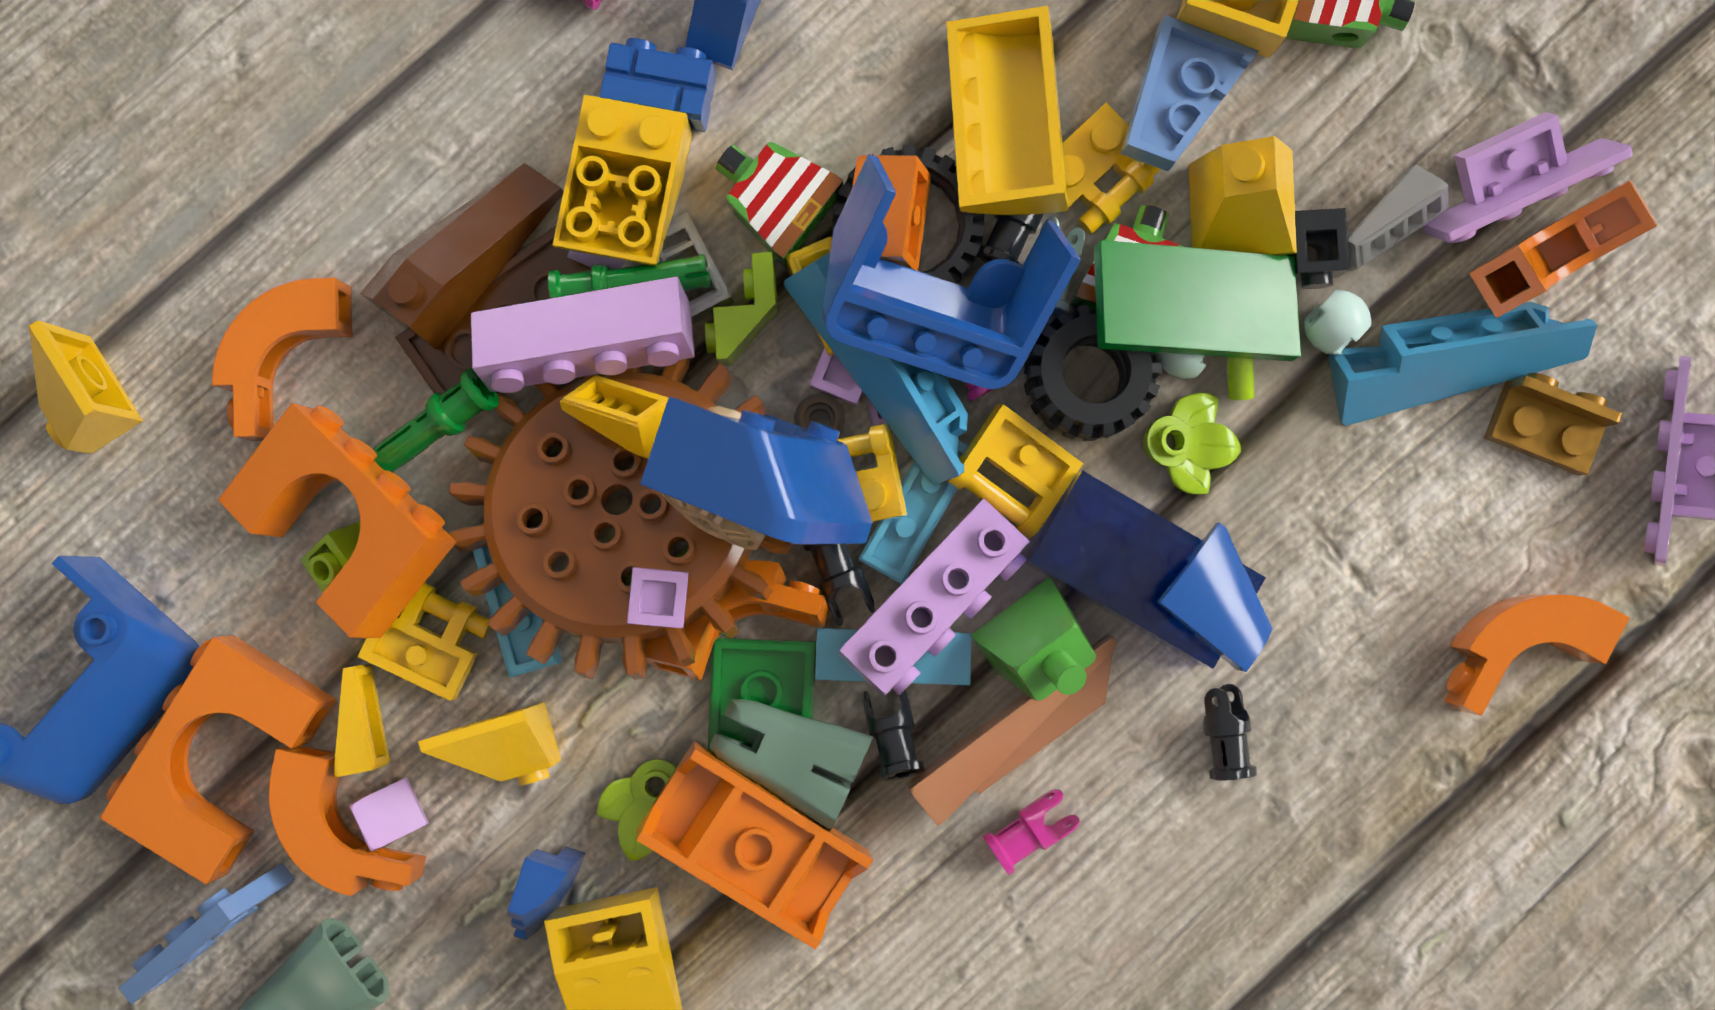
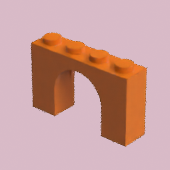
M291 403L219 497L218 501L250 534L283 538L317 493L337 481H341L353 494L359 509L360 533L358 542L349 560L316 603L349 638H381L457 541L442 528L445 525V521L437 512L423 504H418L408 494L411 488L402 478L390 471H384L374 461L377 454L371 447L359 439L350 437L341 428L344 422L336 413L322 405H317L314 409Z
M234 635L212 637L211 640H206L196 650L190 661V665L194 668L184 684L176 686L165 699L162 706L165 714L157 727L149 730L138 742L134 750V755L138 757L128 773L118 777L106 794V799L109 803L99 817L206 885L228 875L255 830L211 804L198 792L193 784L189 772L188 756L192 740L199 728L218 713L232 714L250 722L286 746L294 748L311 742L337 700Z

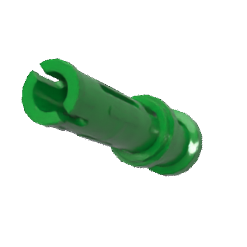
M701 254L697 257L658 262L657 266L645 264L610 270L608 265L603 266L600 263L593 264L591 270L562 275L559 270L549 271L548 289L550 299L677 276L684 290L700 287L709 288L711 287L709 270L706 271L708 266L706 255Z
M468 368L461 374V381L443 394L438 392L431 395L425 404V410L375 446L373 450L377 457L374 461L384 471L387 470L393 473L429 448L438 439L445 435L453 436L462 433L466 428V422L483 410L492 411L499 405L497 392H490L473 368Z

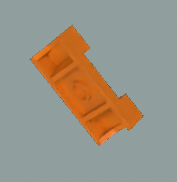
M695 741L636 829V841L815 950L822 941L829 914L854 877L866 871L873 862V858L867 848L835 828H832L831 831L824 828L773 793L720 761L710 750Z

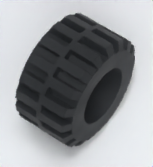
M1088 305L1076 307L1069 314L1066 311L1057 316L1039 335L1025 363L1024 374H1027V382L1024 384L1026 396L1030 395L1033 401L1031 405L1035 415L1040 413L1045 418L1044 425L1051 430L1057 428L1063 432L1062 436L1070 439L1081 437L1083 441H1095L1098 438H1108L1116 435L1145 415L1151 407L1149 405L1151 399L1157 396L1160 385L1156 384V378L1162 374V362L1155 363L1154 355L1158 352L1101 349L1114 360L1117 366L1119 385L1116 393L1103 403H1089L1076 397L1068 389L1064 381L1062 372L1063 361L1067 354L1076 347L1093 346L1098 348L1096 309H1089Z

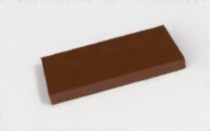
M556 226L513 255L437 350L408 329L395 337L433 393L440 392L443 394L461 381V374L465 370L472 368V312L550 299L548 289L549 271L559 270L563 275L592 269L587 265L568 258L569 250L553 247Z

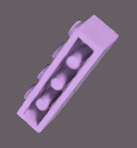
M678 276L471 313L472 368L490 392L513 393L521 390L524 386L547 382L565 384L577 377L594 374L618 375L629 368L647 365L670 366L678 362V360L694 357L690 302Z
M983 499L838 651V655L882 697L891 689L900 695L921 673L913 665L928 650L936 657L956 636L949 627L958 617L964 613L969 619H972L991 599L992 596L985 591L990 583L998 575L1006 582L1024 564L1027 559L1020 552L1030 541L990 503Z

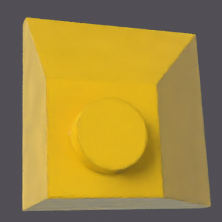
M1271 136L1221 145L1188 164L1192 248L1270 255L1297 253L1292 149L1277 137Z
M39 320L29 325L38 403L49 421L46 423V430L56 444L66 450L92 454L143 422L91 336Z
M545 702L451 729L418 741L422 753L500 782L517 777L519 786L550 777L548 768L562 761Z

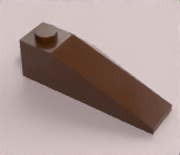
M522 164L393 253L360 294L437 350L562 197L564 191L527 164Z

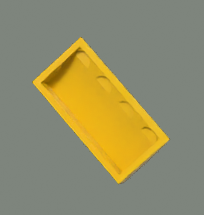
M1048 5L946 22L958 196L961 212L991 215H1026L1068 211L1053 36Z

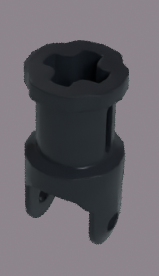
M1044 213L994 215L997 219L986 245L980 246L978 257L985 263L996 259H1007L1019 263L1018 258L1029 235L1036 233Z
M803 544L805 551L812 553L822 578L819 587L833 619L839 626L843 625V619L835 597L837 592L844 586L852 585L859 588L871 613L875 612L872 593L862 568L855 567L846 544Z
M1225 684L1220 688L1210 689L1204 697L1206 715L1203 720L1204 735L1210 737L1214 767L1209 770L1210 779L1226 781L1256 776L1257 768L1250 763L1247 733L1252 730L1248 712L1244 709L1241 690L1234 684ZM1227 692L1234 694L1233 701H1230ZM1215 696L1218 700V706L1213 704V697Z
M906 690L899 695L902 705L900 711L895 715L881 719H875L870 696L867 691H864V712L869 735L876 739L882 768L878 771L879 781L899 780L925 771L923 761L917 760L911 735V730L915 728Z

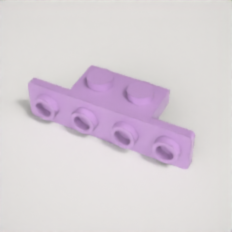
M1548 112L1540 114L1455 154L1454 158L1465 202L1444 211L1434 220L1423 226V231L1448 243H1457L1470 239L1476 234V230L1494 221L1512 219L1520 215L1522 208L1539 200L1559 197L1568 191L1569 186L1586 178L1604 176L1612 172L1614 165L1633 156L1631 145L1602 138L1566 154L1558 115Z
M1680 356L1678 370L1667 369L1663 400L1674 401L1672 421L1660 420L1657 451L1668 452L1666 472L1654 471L1651 502H1662L1659 523L1648 522L1644 549L1646 553H1655L1654 563L1657 566H1666L1672 516L1715 521V415L1685 413L1691 357Z

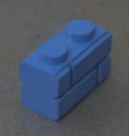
M628 38L625 45L611 42L600 98L686 113L691 130L706 131L716 82V71L713 61L707 60L705 53L688 47L677 48L675 54L657 51L655 44L639 38Z

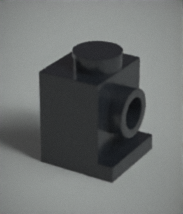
M1346 208L1295 211L1297 253L1285 254V256H1294L1296 280H1301L1302 289H1321L1333 286V278H1338L1350 270ZM1307 246L1313 247L1318 255L1317 261H1308Z

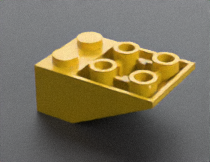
M584 95L552 244L553 247L657 266L683 183L692 139V130L687 114Z
M658 887L558 907L544 921L554 975L566 1010H682Z

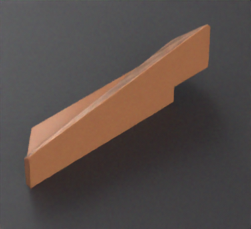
M1106 635L1092 645L1097 656L1094 663L1084 669L1086 672V682L1078 692L1065 695L1057 689L1041 701H1035L1027 694H1024L949 748L947 754L927 767L925 771L907 782L908 790L937 826L941 825L975 790L981 794L1105 704L1113 651L1117 645V641L1113 636Z

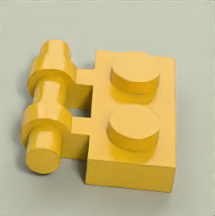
M1107 102L1062 143L1068 209L1079 199L1089 208L1078 219V223L1090 235L1104 223L1110 225L1120 216V208L1136 192L1144 193L1154 183L1153 176L1161 170L1120 154L1129 125ZM1113 168L1122 179L1107 193L1101 192L1095 184Z
M424 583L404 608L401 615L396 618L381 638H366L358 657L449 701L457 699L478 655L477 652L460 643L467 631L485 639L491 630L487 623L490 619L478 614L477 607L465 601H461L459 604L436 594L435 587ZM425 612L448 622L443 635H439L419 625Z

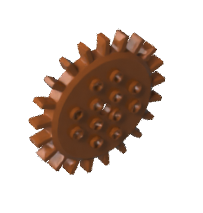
M690 358L678 360L673 365L664 366L660 376L642 373L643 366L626 369V371L618 375L594 374L582 376L580 381L562 389H559L558 384L549 382L536 384V388L544 395L545 399L527 414L523 413L514 401L498 395L499 405L495 410L504 422L514 427L502 446L492 444L485 438L468 436L464 443V446L479 461L493 464L487 484L458 482L451 483L449 494L468 506L484 505V524L463 527L448 533L457 541L453 547L459 551H472L488 546L493 561L460 581L466 592L476 597L486 594L500 584L505 583L513 593V596L487 622L494 631L505 636L514 630L530 612H533L543 622L531 640L526 655L545 665L554 654L564 633L580 638L579 648L575 656L574 672L582 678L593 679L599 667L603 643L623 644V665L626 673L632 679L639 680L645 679L646 675L645 641L666 635L670 652L686 667L695 663L694 647L687 638L684 627L696 621L702 615H706L717 632L729 639H732L739 633L733 616L718 603L733 585L741 587L752 597L763 600L769 598L772 590L762 576L744 568L752 549H745L714 537L692 524L666 501L660 492L640 484L648 462L647 458L628 451L564 412L560 405V400L597 375L668 398L675 397L708 410L710 407H716V402L728 390L733 380L728 368L721 363L707 375L697 390L682 384L683 378L689 369ZM757 395L745 400L734 409L739 413H742V410H747L763 416L767 413ZM555 443L563 444L562 452L558 456L553 458L547 457V451L551 445ZM628 456L634 458V465L631 469L627 471L618 470V463L622 458ZM580 485H588L589 492L587 496L581 500H574L573 491ZM621 489L632 493V504L625 513L620 515L607 513L605 504L611 493ZM660 499L661 507L656 513L647 514L644 512V506L649 500ZM541 513L543 515L541 525L537 528L529 529L527 522L530 516ZM607 527L615 528V536L610 542H599V534L603 529ZM766 535L758 548L773 554H789L792 543ZM680 541L688 543L689 548L684 556L680 558L671 556V549L675 543ZM561 556H568V567L562 572H554L553 564L555 560ZM633 567L689 572L683 628L627 623L631 587L626 586L625 579Z

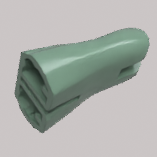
M731 699L723 714L744 727L757 730V736L752 747H749L737 739L714 733L709 750L716 758L732 769L767 789L800 813L831 831L873 737L839 725L783 711L760 702L747 699Z
M326 918L299 944L284 963L238 1010H372L387 1001L390 995L389 981L375 961L369 956L350 969L346 962L363 950L361 943L345 922L334 918Z

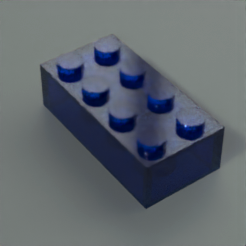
M1085 471L1078 472L1058 501L1026 556L1027 560L1024 563L1200 666L1214 669L1220 659L1219 655L1194 636L1195 633L1157 603L1159 598L1188 564L1187 558L1202 540ZM1243 564L1257 594L1266 577Z

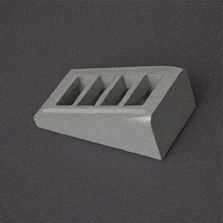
M1418 165L1412 166L1348 236L1350 265L1359 269L1442 214L1449 204L1448 184Z
M686 212L671 220L665 239L683 230H686L690 238L661 251L658 262L668 261L694 247L698 253L694 257L701 254L706 255L708 261L706 271L709 270L710 280L713 282L715 289L690 301L691 323L694 324L712 315L713 307H728L734 301L689 213ZM697 288L684 290L685 294H687Z

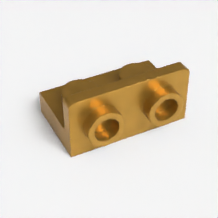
M1528 373L1527 376L1506 381L1484 439L1575 475H1588L1605 428L1618 425L1623 414L1606 407L1608 401L1598 395L1587 392L1572 394L1558 388L1559 381L1547 375Z

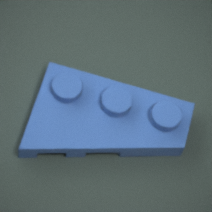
M1165 15L1156 31L1120 154L1169 171L1259 51Z
M281 863L233 894H230L226 888L220 890L197 908L202 915L201 918L196 921L191 916L164 936L169 943L166 948L159 944L132 964L137 972L122 984L119 990L132 1005L167 982L217 941V938L258 909L256 905L276 892L281 891L295 878L286 866Z

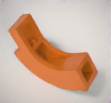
M1629 180L1480 265L1469 274L1494 316L1498 318L1546 292L1552 285L1581 267L1655 228L1658 223L1633 182Z
M335 277L301 279L288 282L261 294L250 302L232 321L219 344L215 356L212 386L233 392V399H230L227 405V419L230 427L233 429L234 437L249 441H263L274 427V377L281 361L292 349L313 339L353 337L351 286Z
M747 560L744 568L760 574L769 585L772 593L767 600L752 597L741 587L733 585L718 602L723 609L733 616L735 622L753 615H771L824 629L829 613L824 596L819 595L820 590L799 581H790L789 586H784L786 576L780 563L762 560ZM702 615L696 621L685 626L684 630L694 647L695 663L686 667L670 652L666 635L646 641L644 646L647 663L652 668L701 681L714 641H716L721 633L714 629L706 615Z
M1529 594L1497 602L1474 616L1460 630L1451 643L1450 648L1467 656L1465 662L1458 664L1450 674L1447 681L1449 692L1444 702L1461 712L1482 716L1513 659L1527 648L1541 643L1553 645L1580 661L1606 664L1630 617L1601 602L1574 595Z
M303 745L294 748L285 746L276 749L269 781L271 818L284 850L306 875L322 886L348 896H353L367 887L369 878L372 879L371 885L376 888L400 891L403 890L404 886H409L422 877L427 856L381 847L372 852L365 841L358 838L348 829L341 818L337 805V787L340 777L335 778L334 776L335 752Z

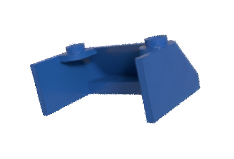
M868 154L833 230L822 307V316L827 331L833 339L840 343L982 388L998 389L1008 385L1019 374L1079 265L1081 258L1055 222L1046 220L1023 265L1007 259L992 260L984 264L977 271L969 288L882 259L880 257L888 239L883 220L896 195V191L879 158Z
M675 397L668 398L640 483L641 485L767 536L794 544L866 543L873 524L848 447L845 443L838 441L840 431L810 421L809 427L806 429L769 414L763 416L747 410H742L740 419L719 415Z
M58 556L52 563L53 566L91 598L78 613L73 631L78 645L94 660L26 737L21 735L12 726L0 723V783L57 804H71L84 800L97 790L163 715L165 711L162 710L165 699L176 686L184 684L194 668L190 665L192 656L199 648L198 643L101 557Z

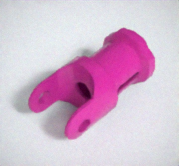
M1060 789L1048 791L1019 811V818L994 835L988 832L982 836L1008 876L1015 871V864L1039 848L1047 850L1079 826L1080 820L1076 815L1066 816L1054 825H1044L1045 813L1058 805L1063 799L1064 795Z

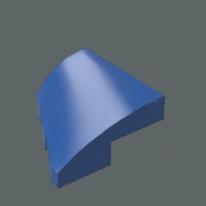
M1218 522L1187 558L1188 564L1159 598L1157 603L1193 631L1195 637L1233 668L1247 672L1264 648L1273 628L1227 528Z
M566 846L557 855L536 849L525 858L508 908V915L511 917V927L516 928L514 937L527 940L544 925V921L559 907L570 890L581 867L585 852Z

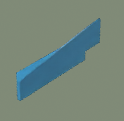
M830 252L784 281L787 291L929 481L936 485L960 476L964 472L965 465L961 464L957 457L958 437L967 431L968 413L946 376L840 343L831 337L822 316Z
M1527 302L1498 318L1494 316L1489 308L1383 325L1379 340L1381 346L1344 348L1341 355L1329 354L1339 418L1343 425L1348 426L1523 377L1528 373H1537L1583 360L1589 355L1597 324L1594 320L1587 318L1570 323L1549 319V307Z

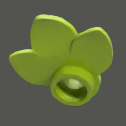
M1209 393L1191 394L1178 399L1169 416L1160 417L1151 422L1143 437V448L1146 455L1155 464L1166 467L1173 485L1188 494H1208L1211 478L1209 469L1221 468L1231 464L1241 452V446L1235 434L1223 424L1215 423L1218 398ZM1169 432L1175 439L1174 450L1170 449L1166 443V437Z
M651 759L644 762L636 769L633 777L613 781L600 797L597 815L607 820L619 821V844L627 858L631 861L639 860L653 851L636 841V829L658 797V795L652 794L647 786L648 780L654 776L660 777L666 785L677 768L670 761Z

